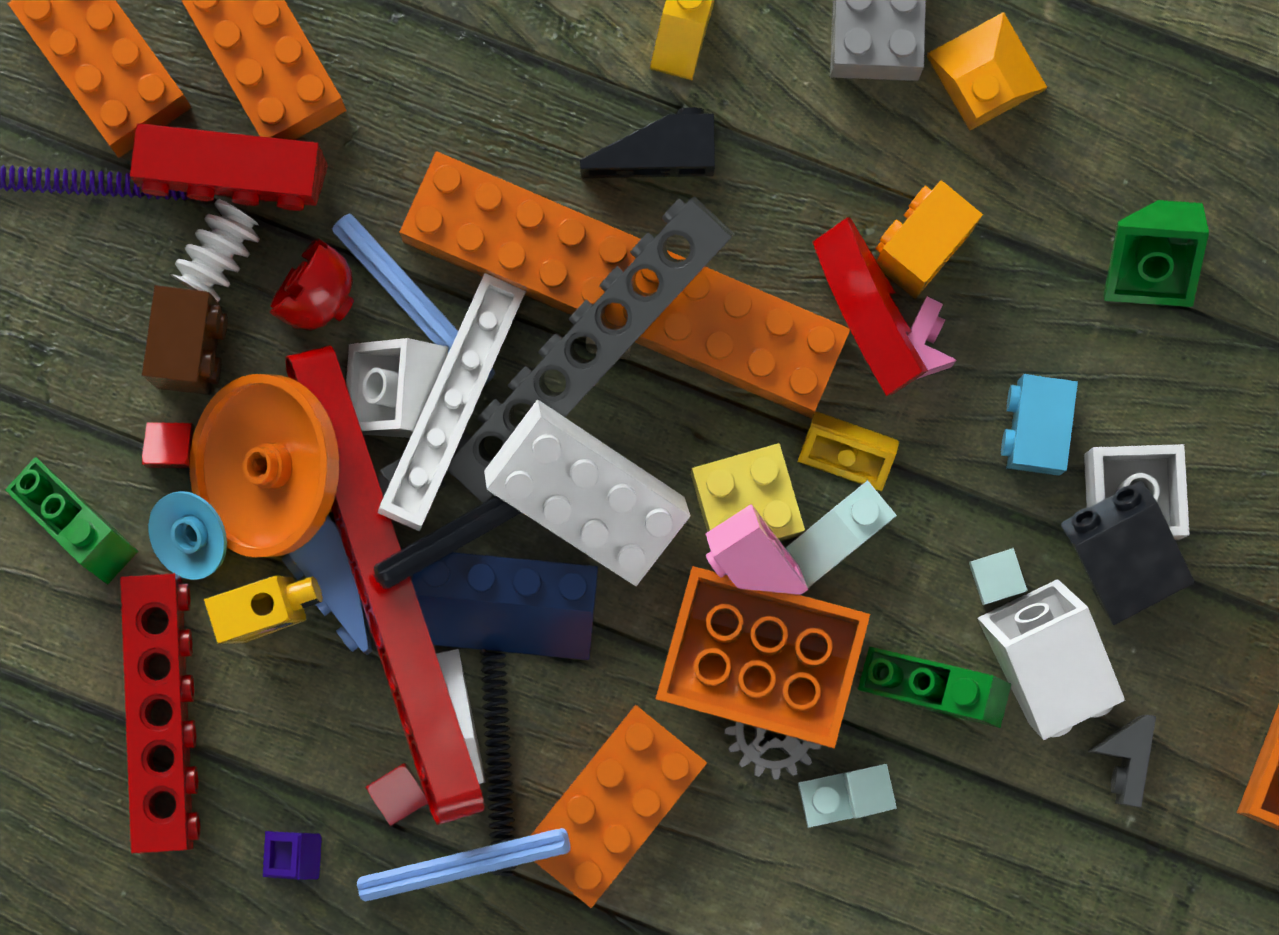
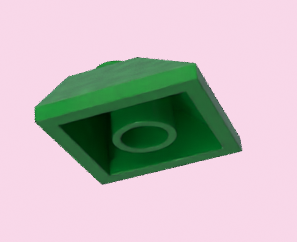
M1157 200L1119 220L1103 295L1104 301L1193 307L1209 236L1203 203Z

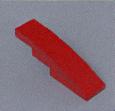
M850 217L845 218L814 240L813 245L841 313L865 360L885 395H893L928 372V369L907 336L912 331L891 297L896 292Z

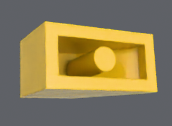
M666 0L651 60V70L693 80L715 0Z

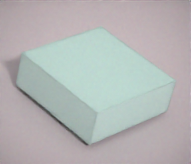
M1014 548L969 562L982 605L1028 591Z

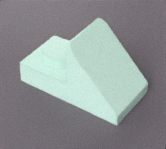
M887 764L798 782L808 828L897 809Z

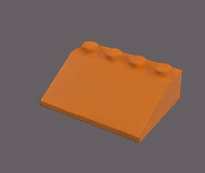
M692 566L656 700L835 749L870 614L798 594L739 589L728 575L719 577L716 572Z

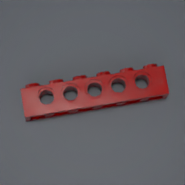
M175 573L120 577L131 853L194 849L193 840L200 839L201 826L199 813L192 812L191 794L198 793L199 779L197 767L190 766L189 749L195 748L197 743L195 721H188V702H194L195 698L193 675H186V657L193 654L191 629H184V611H190L191 609L189 584H183L182 577ZM163 609L169 618L168 626L162 633L152 634L148 629V618L154 611ZM158 655H165L170 661V671L165 678L155 680L149 671L150 662ZM166 700L172 707V717L167 724L158 726L151 718V710L158 701ZM161 746L169 747L174 754V763L165 772L157 770L153 764V755ZM165 791L171 793L176 800V809L168 818L161 817L155 810L156 798Z

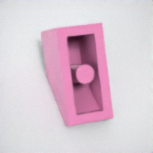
M752 504L706 533L711 552L706 554L710 565L719 577L727 574L737 588L798 595L808 590L799 565Z

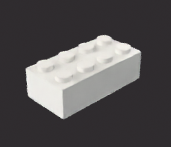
M538 399L484 470L488 491L634 586L639 584L691 516L684 496Z

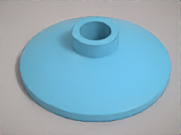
M186 491L170 493L162 497L154 505L149 517L148 532L152 548L161 563L169 571L185 579L197 580L213 574L224 561L227 550L225 528L216 510L202 497Z

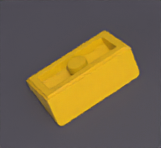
M815 412L797 462L859 484H864L868 480L876 490L883 491L897 454L899 441L826 414Z

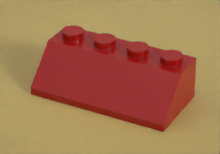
M137 123L130 178L137 187H142L141 192L154 196H168L169 190L187 192L186 196L188 198L200 201H213L214 195L232 197V202L240 205L257 206L259 205V200L277 202V207L282 209L302 211L304 210V205L317 206L328 164L317 142Z

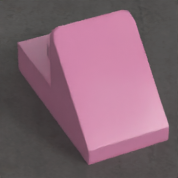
M928 296L922 303L910 328L912 332L907 335L928 369V372L919 378L951 368L956 362V359L925 345L926 340L934 344L945 322V319L938 316L943 304Z

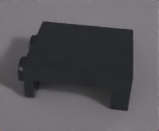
M1142 481L1119 489L1114 495L1089 508L1079 510L1071 518L1061 523L1065 534L1072 543L1093 586L1092 590L1099 604L1113 625L1195 583L1158 502Z

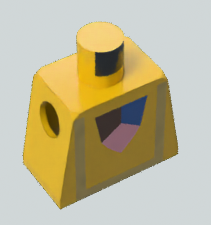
M273 576L206 598L204 602L217 643L227 644L247 643L304 622L306 620L304 608L321 603L323 598L320 586L314 576L295 582L293 577Z

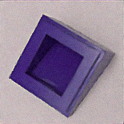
M265 831L262 877L317 880L320 875L321 834Z

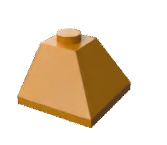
M1004 12L926 55L969 131L1047 89L1044 80Z

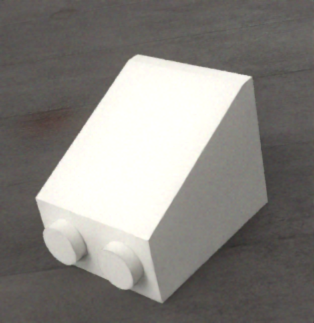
M1058 579L977 618L1008 683L1012 684L1011 689L1029 725L1043 740L1049 737L1062 736L1068 733L1074 725L1090 717H1101L1109 713L1113 706L1125 701L1089 608Z

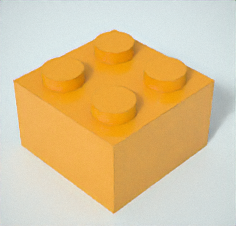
M942 180L939 181L933 190L926 185L920 190L904 214V217L907 218L905 223L902 224L896 219L880 238L881 242L875 248L880 253L877 263L883 273L914 299L919 296L969 237L983 216L980 211Z

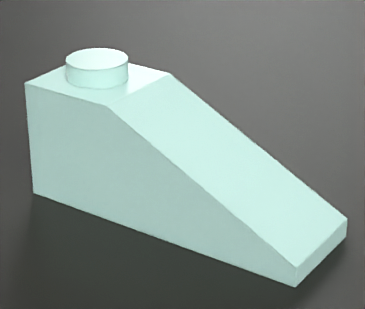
M867 480L788 545L786 550L799 565L807 588H809L897 515Z

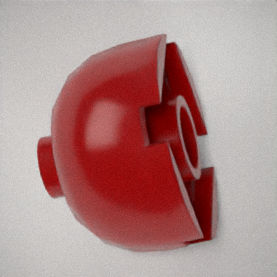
M318 238L301 255L307 262L302 261L296 269L293 267L290 269L270 305L273 308L269 311L270 314L296 329L311 331L322 328L333 318L340 322L354 303V299L349 296L353 285L352 270L345 258L336 249Z

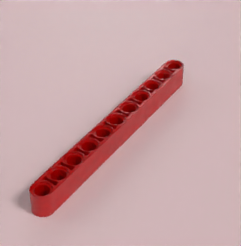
M328 345L286 356L285 364L288 378L299 382L315 395L327 412L335 432L339 453V478L336 495L331 507L332 514L431 815L435 823L440 825L482 812L484 810V801L481 788L411 578L408 577L389 589L383 588L374 578V566L400 551L401 548L391 519L377 513L384 497L333 347Z

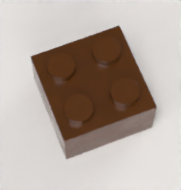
M155 285L142 376L157 389L210 395L212 384L219 383L222 360L220 357H216L218 340H224L226 337L228 315L227 313H222L221 305L210 292Z

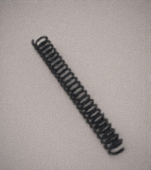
M482 649L479 653L483 656H489L482 658L480 661L483 665H489L480 670L484 674H489L481 679L482 682L489 683L481 688L484 692H489L482 699L490 702L484 704L482 708L491 711L485 713L483 717L492 720L485 722L483 726L493 729L486 731L484 735L488 738H494L487 740L484 744L488 747H496L485 751V754L488 756H496L485 761L488 765H495L486 770L488 774H495V776L488 777L486 781L496 784L489 786L486 790L498 793L490 795L487 798L489 801L499 802L491 804L487 808L491 811H501L488 816L491 820H501L489 825L491 829H499V831L489 834L491 838L501 839L492 841L489 844L494 845L516 839L513 835H505L515 831L513 826L506 825L513 823L515 819L504 816L512 814L514 810L509 807H503L513 804L514 801L510 798H501L510 796L514 792L510 789H500L513 784L510 780H501L512 776L510 771H502V769L510 768L512 764L500 761L509 759L512 755L499 752L508 750L511 746L498 743L507 741L511 737L505 734H496L509 731L510 728L506 725H495L508 722L510 719L506 716H494L509 711L506 707H494L509 702L506 698H494L508 693L506 689H494L495 687L507 685L508 682L505 680L494 679L504 677L507 673L505 671L493 670L504 668L507 664L505 662L492 661L505 658L506 655L504 653L485 652V649ZM517 865L491 871L493 875L514 876L515 873L510 872V870L515 869Z

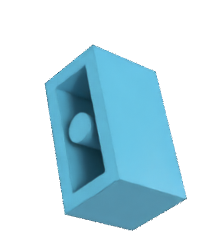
M1023 374L1017 381V385H1010L1007 397V411L1013 412L1011 430H1004L1001 445V456H1008V469L1058 476L1067 471L1078 381Z

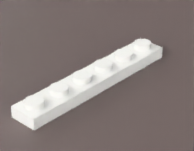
M484 273L377 513L420 531L526 291Z

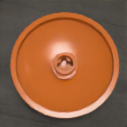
M251 374L235 379L214 395L197 423L190 450L192 493L205 499L216 510L225 528L227 548L238 554L249 557H278L294 552L310 541L319 531L330 512L339 478L338 445L328 414L310 390L291 378L272 374Z

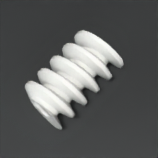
M221 199L215 202V207L222 216L208 214L205 217V221L212 231L197 229L195 232V236L202 246L187 244L185 247L192 261L177 259L175 262L182 276L170 274L191 290L210 292L217 302L221 298L212 288L214 284L225 287L230 285V282L222 273L224 269L239 272L240 267L232 258L234 254L249 257L250 255L242 243L244 239L257 243L260 240L252 229L258 223Z

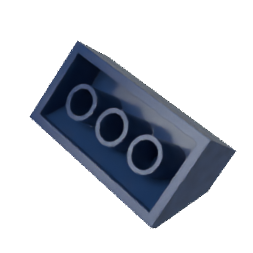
M452 552L412 576V584L433 645L590 660L598 566Z

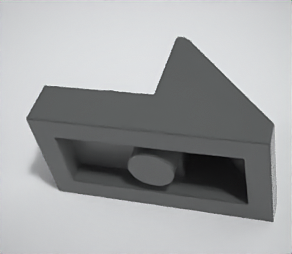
M1138 716L1088 750L1089 753L1122 759L1121 767L1115 766L1111 779V793L1116 794L1115 804L1131 807L1142 806L1156 716Z

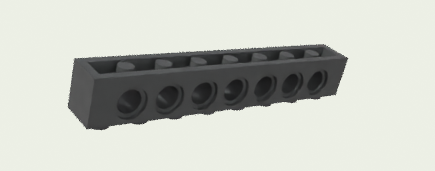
M695 196L686 204L679 198L661 217L667 224L655 238L648 232L635 245L630 253L636 259L627 269L623 271L617 266L599 285L605 291L604 294L593 305L586 299L569 317L568 320L574 325L563 338L555 333L538 351V354L544 359L535 369L531 371L525 366L507 386L513 393L502 404L497 399H494L479 415L477 419L483 425L472 437L466 431L462 434L447 470L482 503L487 502L494 495L486 488L484 470L494 457L485 450V437L496 436L505 444L520 423L514 415L515 405L517 403H527L532 407L538 399L566 417L734 236V233ZM681 235L688 240L690 254L686 259L677 260L668 254L666 243L670 236ZM649 269L655 272L659 279V286L656 292L645 293L637 287L635 278L639 270ZM619 303L625 307L628 313V320L625 325L614 326L607 321L605 317L607 304ZM586 336L595 342L597 347L595 358L583 359L578 356L574 348L577 337ZM547 370H558L564 375L566 379L564 391L553 392L547 388L544 382V375Z

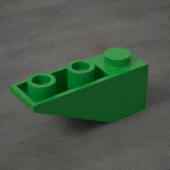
M37 457L5 489L80 565L107 585L139 552L108 521Z
M869 646L858 690L949 716L1001 728L1012 684L994 675Z

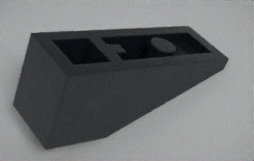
M681 108L677 110V114H669L580 160L581 178L714 176V114H704V109Z

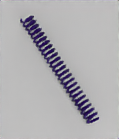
M3 164L0 169V189L3 187L6 191L12 188L17 192L21 188L23 192H27L30 189L33 193L39 189L41 193L48 190L51 194L55 191L59 194L66 191L70 195L74 191L77 195H80L83 191L86 196L91 192L97 196L101 192L104 197L109 193L113 197L119 193L122 198L126 194L130 198H133L135 195L140 199L144 195L148 199L153 197V195L143 192L140 194L139 187L135 183L131 193L129 172L125 174V188L122 193V175L120 171L116 174V188L113 192V173L111 171L107 174L106 191H104L103 186L104 172L102 170L99 172V184L96 191L94 185L95 172L92 169L90 171V184L87 191L85 184L86 171L84 169L81 171L79 190L76 183V169L72 170L70 190L68 188V170L66 168L63 170L61 190L59 187L58 168L54 170V185L52 189L50 186L51 171L49 167L45 169V185L43 189L41 185L42 169L40 167L36 169V185L34 188L32 185L33 169L31 166L27 169L26 187L23 184L24 168L22 166L18 169L19 181L17 187H15L14 183L15 167L12 165L9 169L10 181L8 187L5 182V165ZM169 190V195L163 196L166 200L171 198V196L175 201L180 196L184 201L188 199L182 191H177L176 195L175 191ZM155 196V197H156V199L159 200L162 196Z

